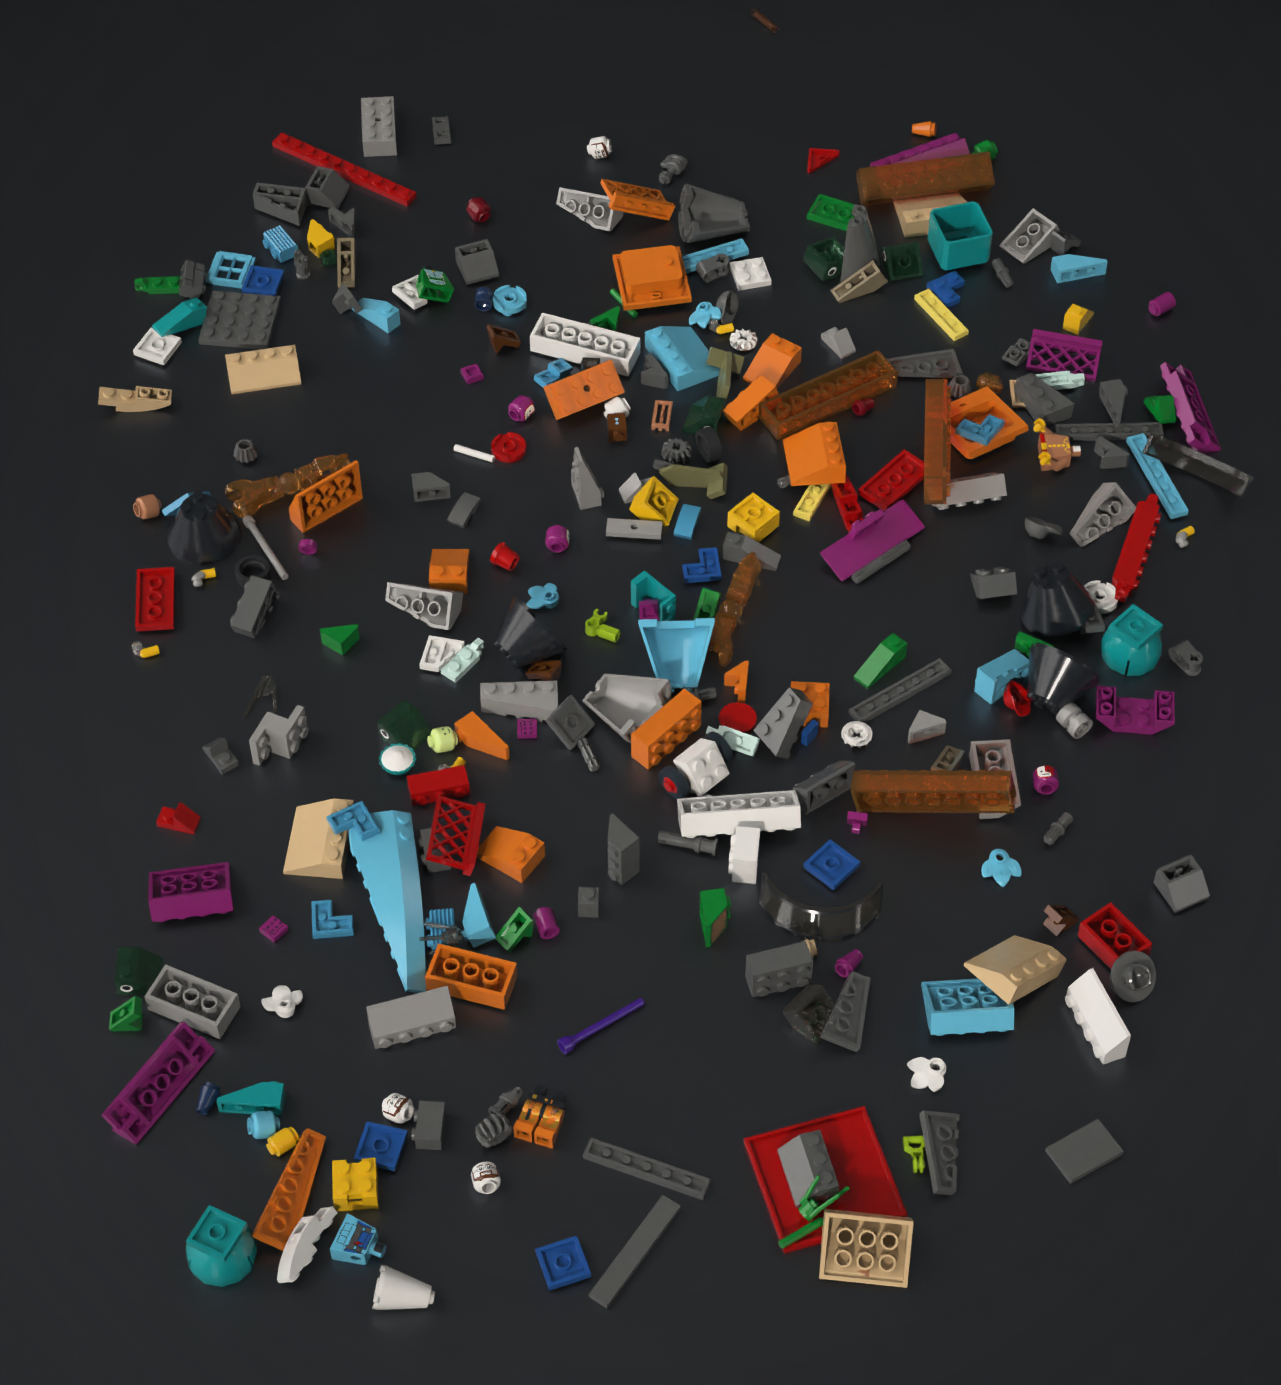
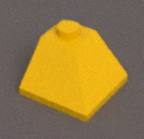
M653 476L634 496L629 510L640 520L662 521L663 526H668L679 498Z

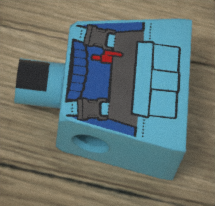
M347 1214L330 1247V1253L333 1260L366 1265L371 1255L382 1258L386 1251V1245L377 1242L378 1233L374 1227Z

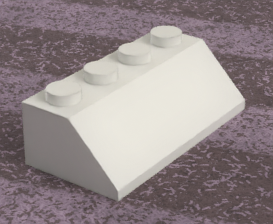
M1093 968L1089 969L1068 987L1065 1001L1067 1006L1072 1008L1077 1024H1081L1086 1040L1091 1042L1094 1055L1104 1065L1126 1057L1131 1034Z

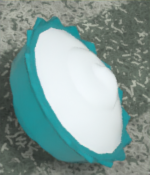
M401 743L386 746L378 757L382 769L392 775L407 773L417 760L413 748Z

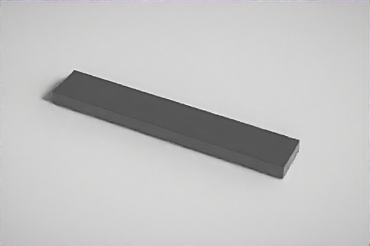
M1159 422L1121 423L1119 428H1116L1114 423L1055 424V433L1068 436L1069 441H1096L1100 436L1108 441L1127 440V437L1142 433L1145 434L1148 440H1152L1153 437L1160 440L1164 439L1163 426Z
M938 658L850 708L849 714L855 721L866 723L949 676L952 670L941 658Z
M592 1137L583 1153V1159L700 1200H704L711 1184L710 1178Z
M664 1195L661 1196L591 1290L589 1298L605 1308L610 1306L680 1211L681 1205Z

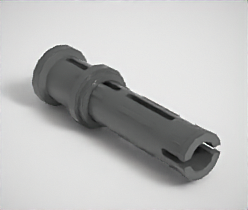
M661 830L658 835V843L694 849L696 853L706 852L716 856L719 848L718 838L712 840L703 838L702 835L687 838L682 837L681 834Z

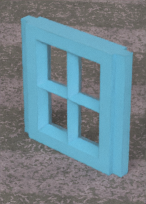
M223 251L216 252L205 282L211 285L242 289L251 265L254 266L256 257ZM223 260L232 261L230 267H224L221 265ZM235 262H245L243 269L233 268ZM218 272H228L226 279L218 278ZM231 272L240 273L239 279H229Z

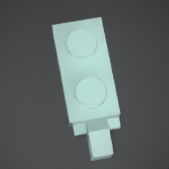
M1070 371L1035 374L1055 390L1083 386L1085 382L1084 373L1074 374L1070 373Z
M477 638L471 645L467 644L441 669V674L456 683L480 660L481 651L485 648L484 641Z
M719 725L718 729L708 726L706 734L712 731L716 732L728 742L731 749L752 757L755 756L760 742L759 738L724 725Z

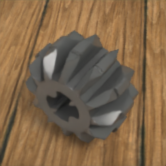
M677 437L674 440L669 438L668 442H664L661 454L664 461L669 463L674 461L676 464L685 466L686 462H690L692 449L689 441H684V438L680 440Z
M492 1114L483 1121H480L479 1125L475 1127L476 1137L482 1146H496L511 1135V1123L504 1114Z

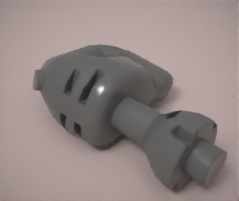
M671 154L666 157L660 165L662 168H667L668 171H663L659 174V181L662 184H669L673 174L679 175L685 170L688 159L677 154Z

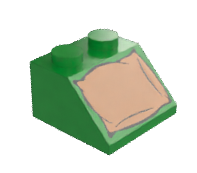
M724 888L700 891L699 914L706 947H710L727 928V919H730V897L725 895Z

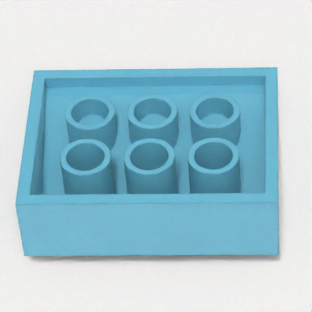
M659 326L645 332L646 349L666 372L669 381L677 392L719 376V368L706 364L709 351L691 327Z
M978 978L921 982L927 1023L931 1035H962L972 1032L985 1033L988 1031L1005 1032L1007 1030H1014L1013 1003L1008 1005Z

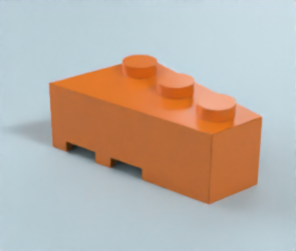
M760 375L752 381L751 385L741 391L736 399L728 403L723 411L727 420L742 431L756 422L758 416L763 413L767 415L772 407L775 405L779 407L783 403L776 386L763 375Z

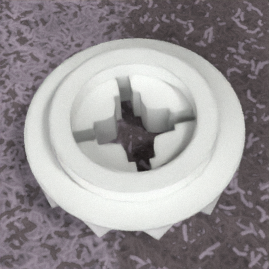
M743 328L741 331L736 329L735 333H731L730 344L736 350L748 351L757 345V337L754 332L751 333L750 329L747 331Z
M849 722L843 727L841 738L851 748L858 746L860 749L861 746H867L868 742L872 740V730L863 722ZM853 733L856 735L860 734V738L857 736L853 737Z

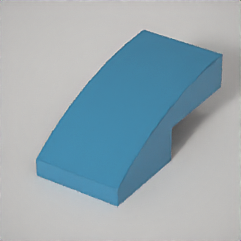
M560 358L549 363L548 369L535 374L534 381L542 387L565 378L573 370V367Z
M683 504L674 529V536L692 540L701 507Z

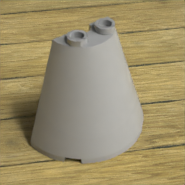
M604 674L595 685L596 690L594 692L590 691L582 701L623 739L631 743V734L667 704V701L671 700V686L669 680L663 678Z

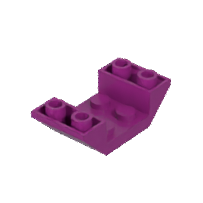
M1097 685L1096 719L1113 732L1155 734L1173 726L1175 723L1174 692L1155 690L1153 699L1117 697L1116 687Z

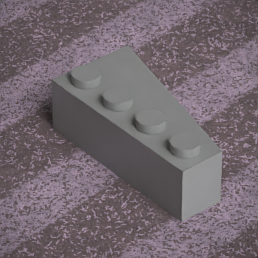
M557 681L480 683L481 712L502 716L509 714L515 715L519 719L527 717L537 719V722H543L558 708Z

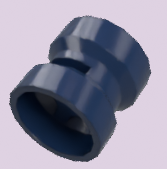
M480 287L476 291L475 307L479 311H488L492 307L493 292L490 288Z

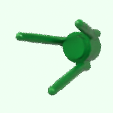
M817 1175L806 1194L799 1200L801 1206L798 1210L805 1219L811 1221L820 1211L850 1189L849 1186H846L820 1205L814 1198L808 1200L820 1179V1175Z

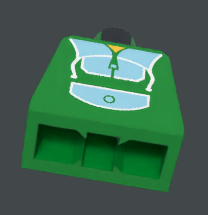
M430 266L421 269L416 280L418 298L448 303L454 288L445 273L433 270Z

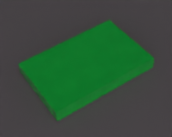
M819 194L807 213L806 219L847 231L849 220L854 218V215H852L854 204Z

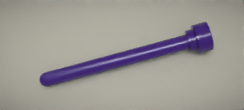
M643 998L635 1000L572 1037L563 1036L557 1040L560 1050L563 1054L573 1051L576 1043L642 1007L645 1004V1000Z

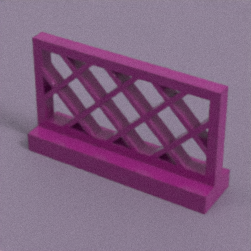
M1033 329L1026 370L1044 373L1068 371L1065 367L1072 364L1076 370L1070 371V373H1084L1083 370L1089 367L1093 371V375L1084 373L1085 380L1095 381L1103 341ZM1037 345L1042 346L1044 349L1037 352L1033 347ZM1051 349H1059L1061 353L1054 355ZM1070 351L1077 352L1078 356L1072 359L1068 353ZM1047 352L1051 358L1045 361L1041 355ZM1088 354L1095 355L1096 358L1089 361L1085 356ZM1063 355L1069 360L1064 364L1058 360ZM1035 358L1041 362L1039 365H1032L1030 363ZM1082 358L1086 364L1079 367L1075 361ZM1055 361L1059 367L1050 368L1048 364Z

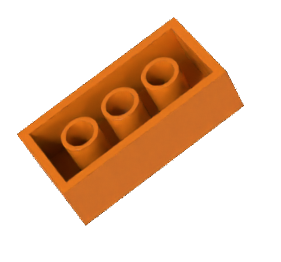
M612 359L543 387L556 420L625 393Z
M683 689L631 734V757L648 770L653 765H657L666 754H670L674 750L675 746L680 742H684L690 733L699 729L701 726L702 701L686 689Z
M438 943L425 976L426 990L429 991L448 986L450 996L505 1010L518 976L517 963Z

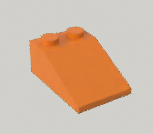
M772 333L762 344L743 379L752 383L754 379L763 375L778 388L801 363L802 347Z
M432 549L429 587L467 594L469 549Z
M496 826L478 847L477 858L523 883L545 857V842L529 833Z

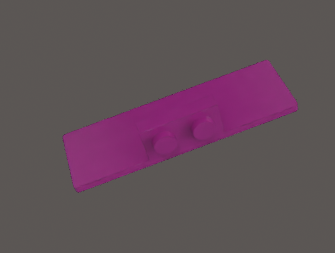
M901 500L884 512L882 509L876 512L871 511L865 516L864 520L861 521L859 519L854 522L848 535L821 551L820 555L843 582L851 577L853 573L903 540H908L922 531L925 526L907 503Z

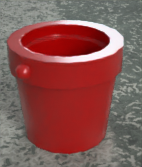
M500 542L490 557V562L493 565H498L508 571H512L520 560V555L508 547L505 542Z

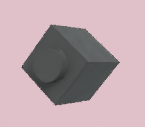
M579 887L578 917L599 918V887Z

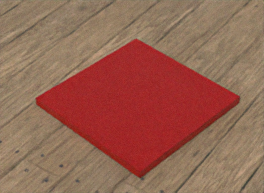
M865 1106L754 1135L743 1140L779 1240L817 1218L824 1217L823 1209L811 1221H808L802 1216L798 1208L795 1207L777 1149L799 1134L816 1130L821 1131L839 1184V1191L846 1186L850 1188L824 1209L908 1217ZM823 1226L782 1249L784 1254L821 1244Z

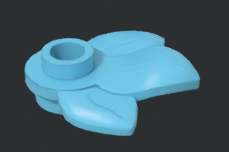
M702 302L689 317V325L697 323L704 329L710 319H721V311L718 307L712 306L710 302Z
M547 583L544 587L533 586L528 590L531 599L526 605L531 609H539L543 606L553 608L559 603L557 587L552 583Z
M1003 849L993 850L989 855V860L984 862L981 868L983 878L993 876L1001 887L1008 883L1011 876L1020 877L1022 874L1019 863L1015 859L1009 858L1008 853ZM996 856H1002L1003 860H998Z

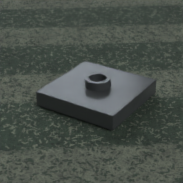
M573 695L568 696L545 720L568 750L573 749L578 740L582 739L595 725Z

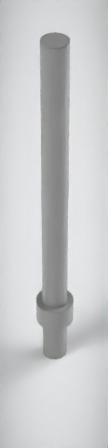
M241 508L239 514L243 518L244 525L250 529L283 580L287 579V572L255 525L254 518L247 513L245 508Z

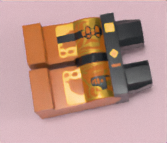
M538 1085L533 1093L529 1092L520 1117L514 1124V1137L529 1142L535 1140V1144L553 1149L566 1114V1094L555 1092L553 1099L546 1097L548 1089Z

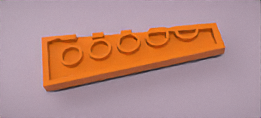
M309 1128L303 1131L252 1233L253 1238L279 1250H284L289 1236L303 1217L326 1136Z

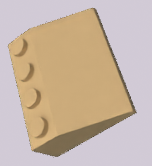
M959 193L897 200L894 201V206L904 237L907 238L928 235L929 218L932 209L967 203V201Z
M333 798L296 807L283 874L343 879L350 844L348 830H345L335 835L327 822L326 816L353 805L354 800Z
M1014 935L966 961L963 966L1009 1005L1058 977L1067 959L1052 946Z
M824 1209L819 1279L907 1288L913 1219L910 1217ZM870 1269L868 1274L869 1277L864 1276L865 1274L857 1272L860 1270L866 1271Z

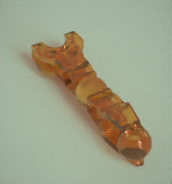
M347 453L318 457L313 460V463L302 466L298 470L295 469V473L285 472L280 478L276 475L275 477H267L257 481L237 480L227 484L224 492L229 500L235 501L233 504L235 515L237 517H245L255 514L262 505L276 501L281 497L283 498L284 494L293 495L299 489L301 491L307 489L349 465L351 461L348 459ZM330 469L331 473L322 474L324 471Z
M754 552L749 553L739 562L725 600L720 604L719 612L715 617L707 652L715 651L718 653L719 665L727 667L732 659L733 643L730 638L735 629L736 621L742 616L743 608L752 594L755 578L759 576L762 570L761 563Z

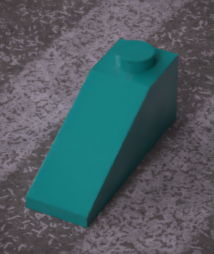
M197 297L184 301L154 323L152 328L161 337H165L202 325L204 318H206L207 306Z
M277 1081L261 1082L218 1097L219 1112L243 1114L269 1110L275 1116H282L286 1096L284 1083Z

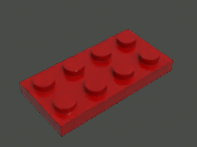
M904 449L858 489V494L885 511L932 472V467Z
M175 568L137 569L136 632L174 629Z

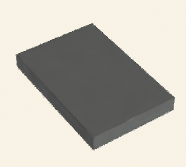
M1099 1119L1046 1147L1045 1150L1070 1184L1120 1157L1124 1152Z

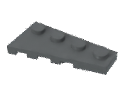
M954 349L886 359V367L890 376L954 378L955 375H963Z
M854 971L848 974L820 1038L855 1052L860 1049L870 985L869 977Z
M923 1110L919 1115L933 1194L953 1195L957 1188V1166H955V1161L958 1157L956 1139L959 1138L957 1122L959 1121L960 1114Z

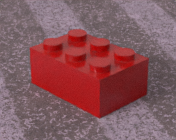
M1111 902L1080 922L1078 937L1110 969H1112L1116 959L1127 951H1140L1150 956L1153 943Z

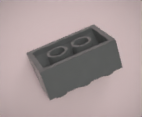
M839 760L834 764H829L819 773L812 774L807 780L798 782L793 787V790L796 791L801 810L807 815L853 788L855 763L853 761Z
M612 813L609 816L608 874L612 880H617L623 885L640 872V839Z
M820 1130L799 1134L777 1149L796 1208L801 1206L799 1200L806 1194L817 1175H820V1179L808 1200L814 1198L818 1203L823 1202L839 1191V1184Z

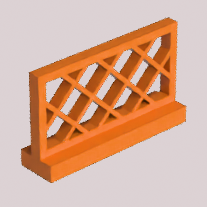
M601 179L600 184L610 199L608 206L611 210L669 221L675 205L674 203L667 202L660 190Z

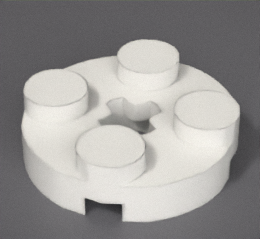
M1096 580L1084 585L1094 597L1100 614L1109 613L1117 607L1118 600L1114 599L1116 588L1108 582L1104 584ZM1096 596H1103V599H1097Z

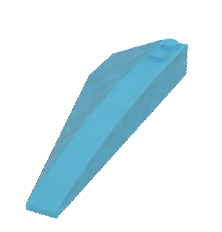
M395 810L370 813L380 829V834L362 841L354 827L348 829L350 850L352 856L356 857L358 862L356 865L358 871L362 872L363 884L365 889L369 890L370 902L379 925L383 926L385 931L384 938L386 942H389L392 949L390 953L397 962V971L405 991L414 993L425 992L426 966L423 908L411 813Z

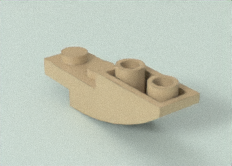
M136 386L135 391L100 387L98 405L116 406V411L119 412L156 410L171 405L172 390Z

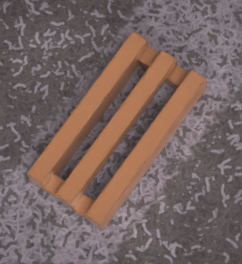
M655 400L651 430L658 428V431L665 429V431L669 432L673 401ZM662 405L660 421L656 423L658 406ZM669 405L666 424H663L665 407Z

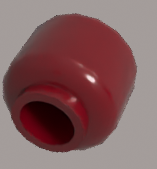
M474 197L469 200L466 210L475 222H485L488 220L491 207L482 197Z

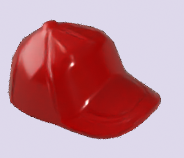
M1013 680L1010 681L1005 687L1003 694L1005 705L1015 710L1019 716H1026L1030 713L1031 700L1026 697V688Z

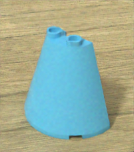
M695 618V620L691 621L638 620L655 677L668 679L671 693L674 692V689H686L690 692L693 691V688L698 687L715 618Z

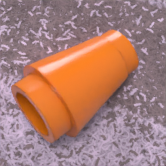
M927 121L912 124V134L927 137L935 136L936 122Z

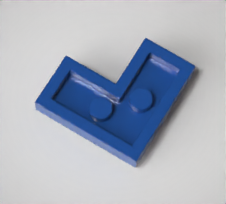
M953 271L928 282L926 288L930 289L949 308L960 303L961 297L954 290L964 286L965 280L956 271Z
M717 547L699 549L700 563L682 564L684 583L721 580Z

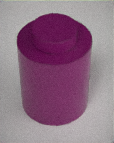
M1165 292L1149 302V311L1151 314L1159 316L1175 307L1176 300L1170 292Z
M549 907L538 908L533 917L540 937L542 939H551L557 936L560 929L553 910Z

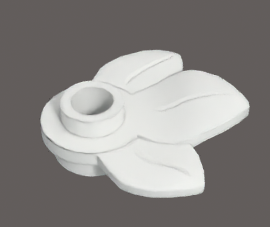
M279 985L274 988L271 997L264 998L261 1002L267 1011H275L281 1018H288L294 1014L296 1005L303 999V994L301 990L291 992L287 986Z
M918 1057L907 1063L908 1068L915 1072L911 1079L912 1087L923 1089L929 1086L933 1092L942 1088L944 1084L943 1076L946 1073V1064L942 1059L932 1058L928 1060L924 1057Z

